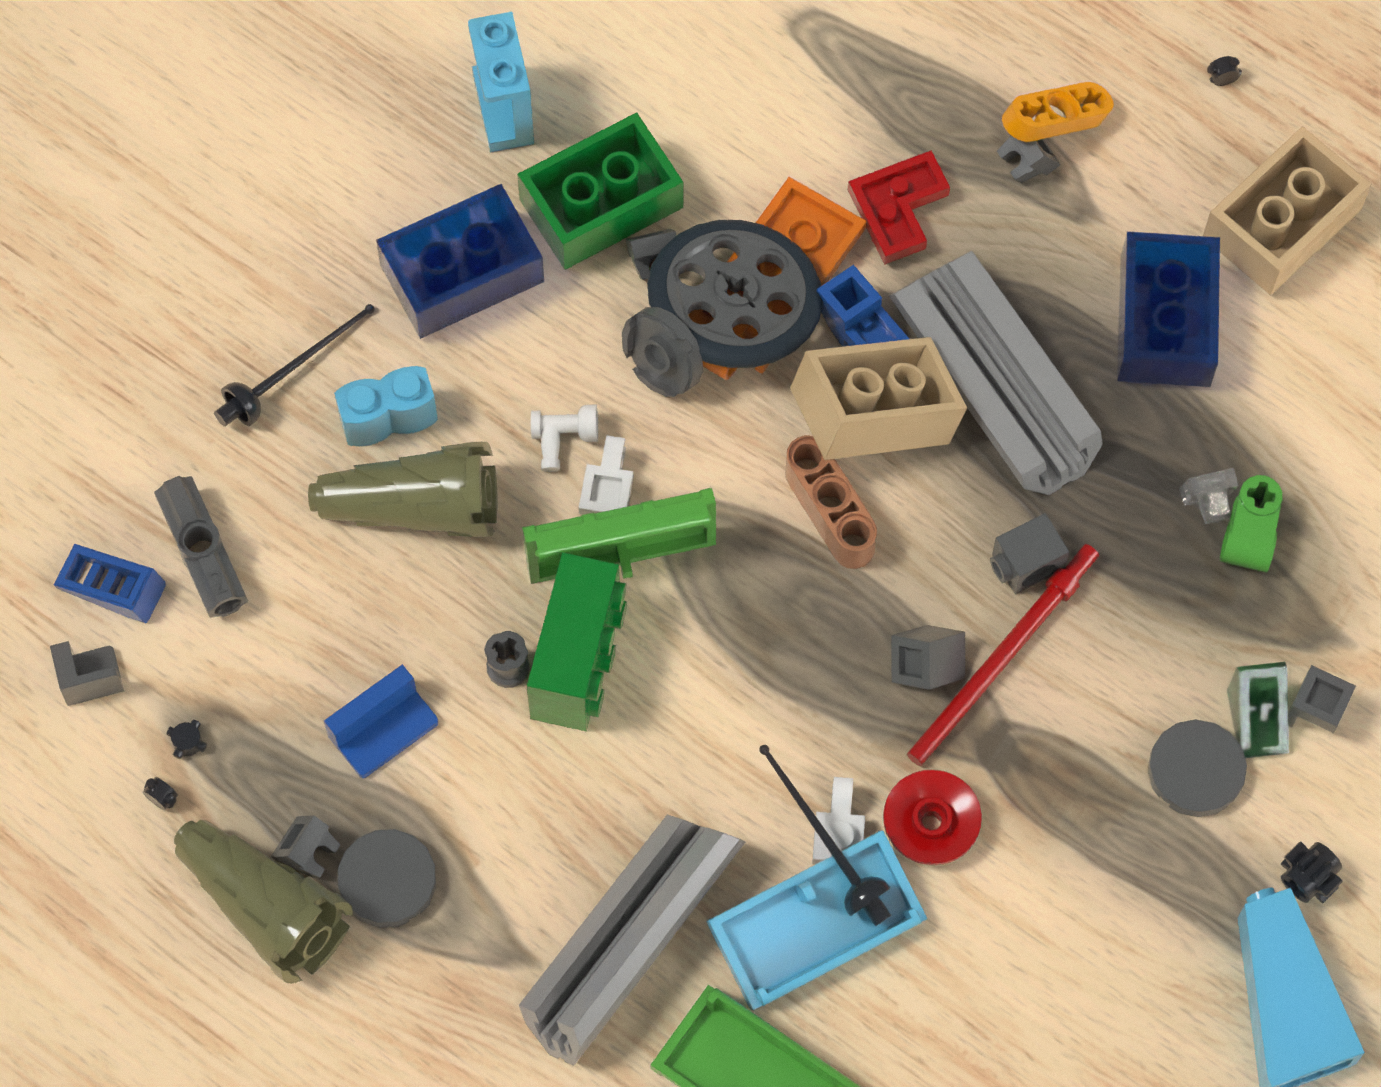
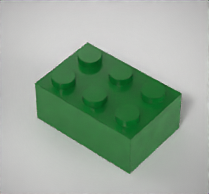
M637 112L517 174L519 200L564 270L683 209L684 205L683 180Z
M562 552L527 683L531 720L587 732L590 717H599L605 689H601L604 672H611L615 657L616 645H613L615 628H622L627 609V601H624L627 584L620 582L619 564Z

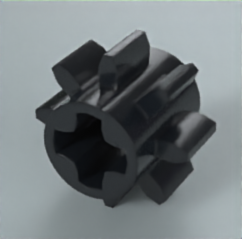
M1301 841L1298 842L1284 856L1285 859L1281 862V865L1286 869L1281 875L1282 883L1286 889L1291 888L1294 896L1304 903H1308L1314 896L1321 903H1324L1343 882L1336 875L1342 869L1340 860L1327 846L1319 842H1315L1309 849Z

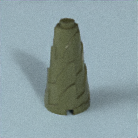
M468 442L441 446L439 451L400 457L399 460L353 465L354 469L319 475L317 483H310L308 488L309 507L312 512L318 511L321 519L356 522L357 526L406 527L413 530L447 532L449 536L489 537L494 534L495 530L489 527L487 523L497 522V478L495 465L483 466L481 456H493L488 442Z
M199 820L197 823L189 821L176 833L174 844L176 845L175 854L178 859L196 876L201 883L200 886L218 904L232 925L252 944L273 973L284 982L293 984L303 981L295 973L302 967L311 975L314 974L327 962L342 943L350 928L341 919L342 913L353 917L352 906L338 893H332L308 876L305 878L288 865L273 861L237 835H229L207 820Z

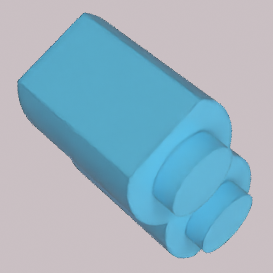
M410 366L400 368L388 373L381 380H356L342 386L334 393L346 441L350 446L372 445L386 439L392 433L410 434L419 432L430 427L438 420L434 393L426 368Z

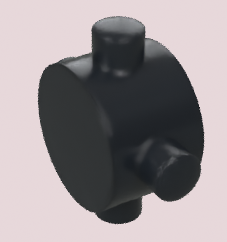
M1224 56L1211 62L1207 68V72L1211 74L1210 82L1217 86H1225L1235 82L1242 73L1241 69L1237 67L1240 63L1238 58Z
M193 719L191 723L184 722L174 728L171 726L168 728L166 735L171 737L175 749L172 755L175 758L181 759L182 756H192L198 751H205L207 743L202 741L199 732L201 723Z
M158 777L150 778L144 786L143 794L158 808L165 811L167 808L174 807L178 794L162 779Z

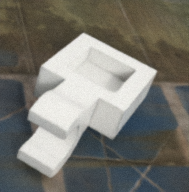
M607 435L601 466L587 464L578 508L580 515L629 506L634 473L633 471L622 470L626 447H624L625 438Z
M834 777L831 813L816 812V817L842 851L864 839L865 815L851 814L853 778ZM816 831L814 833L812 864L832 856Z

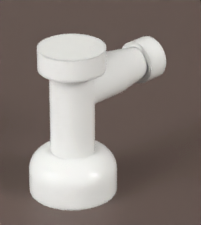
M597 404L582 406L578 414L541 415V410L531 411L532 439H541L542 471L557 472L560 470V460L558 459L560 433H579V437L585 442H598Z

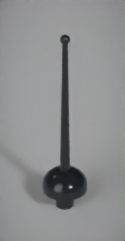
M372 304L366 305L362 312L253 389L239 382L229 383L224 386L221 392L226 403L214 411L216 419L224 427L237 418L247 426L254 424L261 413L259 396L365 315L372 314L375 310Z
M761 745L759 752L766 756L852 886L847 891L844 900L845 909L849 916L863 908L874 926L886 920L891 914L879 896L891 888L889 884L879 877L871 876L862 879L859 877L769 752V746Z

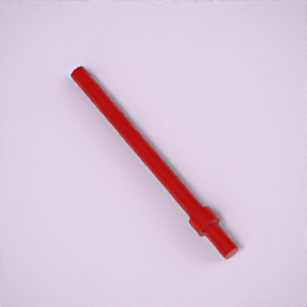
M1084 544L1064 569L1058 568L1045 583L1047 589L909 750L907 756L913 763L922 766L1059 603L1061 601L1067 602L1080 587L1078 581L1099 557V553L1092 546Z

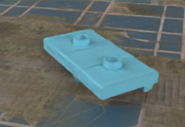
M883 830L841 851L861 879L871 876L879 877L885 880L891 887L879 896L891 916L877 926H874L863 908L852 916H849L844 900L847 891L852 885L833 856L816 863L808 869L706 921L750 1010L765 1006L927 920Z

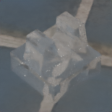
M1234 468L1188 478L1179 489L1184 506L1198 503L1206 525L1223 521L1225 519L1224 516L1231 513L1227 496L1239 484Z

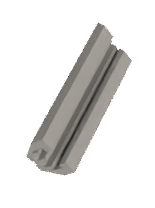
M973 251L939 267L889 296L918 338H932L968 410L1024 489L1051 495L1068 482H1073L1085 475L1103 445L1101 430Z
M671 815L665 816L519 1004L525 1024L550 1056L557 1059L562 1058L566 1063L573 1066L577 1063L739 852L745 841Z

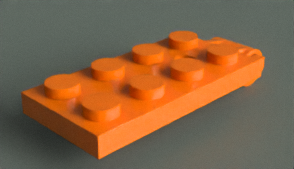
M791 177L787 178L755 222L782 233L797 244L812 262L821 286L831 279L866 229V220ZM735 252L727 262L735 261L738 258ZM763 262L757 266L760 273L769 277L777 276L782 272L779 266L771 262ZM729 289L727 290V294H728L729 296H731L732 294H735L734 292L730 291ZM740 290L736 292L741 297H743V291ZM773 300L767 304L769 310L778 315L788 314L792 311L791 306L782 300ZM701 309L691 311L688 315L693 322L700 325L708 324L714 320L709 312ZM739 324L733 328L734 333L743 339H751L758 335L757 330L748 324ZM703 361L704 368L724 380L731 378L737 368L723 367ZM769 364L755 367V370L763 374Z

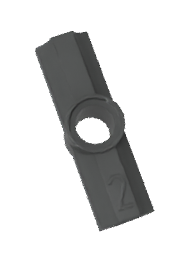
M177 476L163 482V485L154 491L155 497L210 618L225 617L237 612L242 605L248 602V599L222 544L219 531L208 513L193 477ZM199 541H209L212 543L203 552L198 553L190 550Z

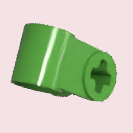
M1256 475L1248 478L1243 483L1239 495L1232 506L1230 521L1227 525L1221 548L1220 562L1265 573L1268 572L1277 540L1276 528L1282 503V490L1274 479L1266 475ZM1254 498H1257V499L1260 500V503H1259V504H1260V507H1261V508H1258V507H1255V506H1254V505H1255V499H1254Z

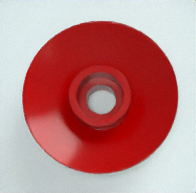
M922 770L904 777L892 788L885 802L883 822L890 842L903 856L925 865H942L959 859L971 849L980 832L982 813L977 796L962 779L941 770ZM927 816H933L939 820L940 826L937 829L930 830L923 825L922 820Z

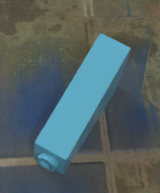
M1271 887L1253 893L1246 898L1247 903L1242 908L1237 919L1259 1087H1298L1356 1065L1365 1052L1291 888L1275 893L1274 888Z

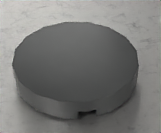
M645 307L625 322L622 330L623 352L626 358L632 357L636 364V367L632 370L637 378L650 390L665 397H675L677 394H683L699 383L703 373V360L699 352L700 348L689 328L678 317L660 307Z
M1197 719L1179 722L1162 732L1151 750L1148 765L1151 786L1159 798L1161 796L1165 802L1170 804L1169 807L1176 812L1195 817L1217 814L1227 808L1242 790L1247 770L1243 748L1235 737L1216 723Z
M396 829L375 830L359 837L344 852L338 867V889L340 895L352 906L353 915L361 922L378 928L399 927L410 922L409 919L416 917L419 913L421 914L430 905L436 890V868L427 847L413 835Z

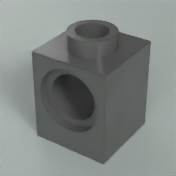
M1044 513L996 537L990 563L1000 582H1008L1013 592L1017 594L1051 577L1058 568L1064 569L1068 560L1069 550L1047 514Z

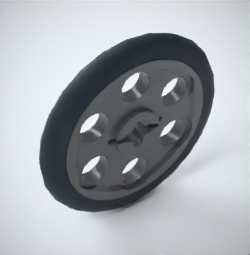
M715 220L695 225L679 233L659 252L651 266L647 283L650 307H660L667 310L686 324L697 340L700 348L699 352L704 362L728 368H754L774 363L795 352L813 333L820 320L823 305L822 298L816 291L821 287V282L812 262L801 248L776 230L762 224L744 220ZM728 248L734 251L738 258L732 262H722L714 257L713 252L716 249ZM763 262H771L779 266L782 272L777 276L769 277L760 273L757 266ZM691 271L699 274L704 281L697 286H688L680 281L679 275ZM729 289L730 291L734 292L735 294H732L731 296H729V295L727 294V290ZM740 290L743 291V297H741L736 292ZM773 300H782L791 306L792 311L788 314L778 315L771 312L767 304ZM701 309L709 312L714 320L708 324L700 325L693 322L688 314L691 311ZM739 324H748L757 330L758 335L751 339H743L734 333L733 328Z

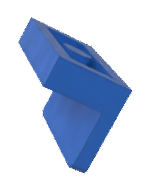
M402 664L325 719L324 724L328 738L358 776L366 778L438 725V718L417 693L413 676Z

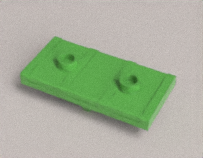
M712 488L656 501L641 502V504L599 513L583 514L579 517L537 526L522 527L530 582L533 584L555 579L562 552L619 564L623 579L633 577L631 567L633 562L716 545V501Z
M710 985L705 988L650 1065L651 1070L660 1076H664L678 1087H861L718 988L714 989Z

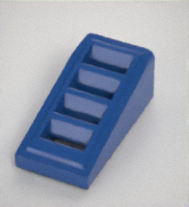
M74 544L54 586L61 591L127 618L147 623L165 589L166 582L153 568ZM87 562L92 563L83 584L78 583ZM105 569L109 570L100 589H96ZM123 576L126 577L119 594L115 595Z

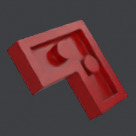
M932 150L850 180L848 181L847 190L861 218L866 220V229L884 265L927 248V239L912 210L949 196L950 186Z

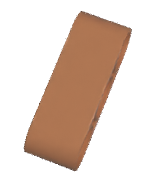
M804 435L797 437L787 448L785 477L789 486L838 563L851 569L866 566L872 560L875 552L877 527L874 520L836 460H824L813 436ZM802 459H810L815 461L818 466L813 469H803L796 462ZM825 497H835L842 504L831 508L822 505L819 501ZM852 534L859 535L866 542L860 546H851L843 538Z

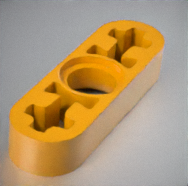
M1083 82L1017 96L1003 113L1002 123L1006 131L1014 138L1023 142H1031L1100 126L1112 111L1114 103L1111 95L1102 86L1093 82ZM1050 105L1062 111L1066 118L1055 113Z

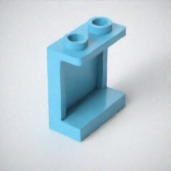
M506 12L470 19L468 21V29L476 60V66H472V72L490 152L534 144L531 92L513 13Z

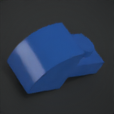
M854 264L816 290L823 301L821 310L823 318L842 347L909 339L881 306L882 297Z

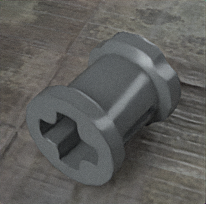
M504 631L492 635L484 648L489 678L497 686L511 688L522 684L530 670L528 650L525 646L524 638L512 631ZM510 655H514L515 658H516V661L513 660V659H508L509 656H510ZM498 658H500V659H502V660H506L505 663H504V664L499 663V659H498Z

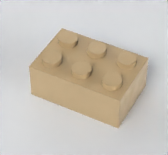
M1302 126L1210 211L1203 238L1271 296L1362 210L1372 183Z
M931 337L806 351L790 387L824 460L948 445L967 409Z

